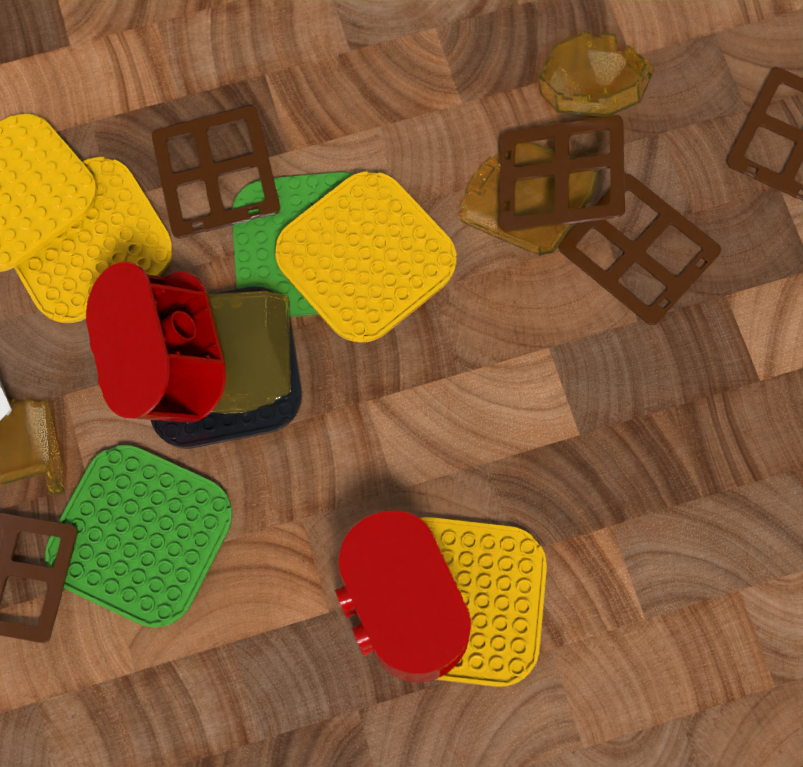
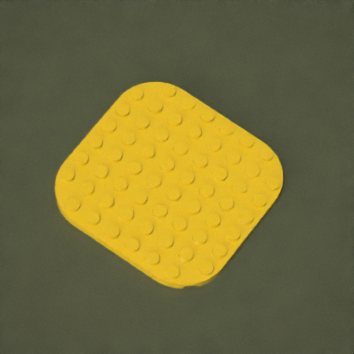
M32 114L13 115L0 122V272L10 270L24 262L83 219L95 204L97 184L91 172L46 120Z
M95 157L82 161L93 175L97 184L94 206L83 219L24 262L14 267L39 311L53 321L75 323L86 319L87 302L96 279L106 268L115 263H135L142 267L147 274L161 276L170 264L173 247L169 233L130 170L115 159Z
M368 171L347 178L289 223L282 230L276 242L275 256L281 273L336 334L352 342H370L387 334L447 285L456 268V250L448 235L395 179L380 172L368 173Z
M432 517L420 518L430 528L471 617V632L464 656L450 672L436 680L493 687H506L520 682L534 668L540 651L547 571L546 557L542 547L531 534L516 527Z

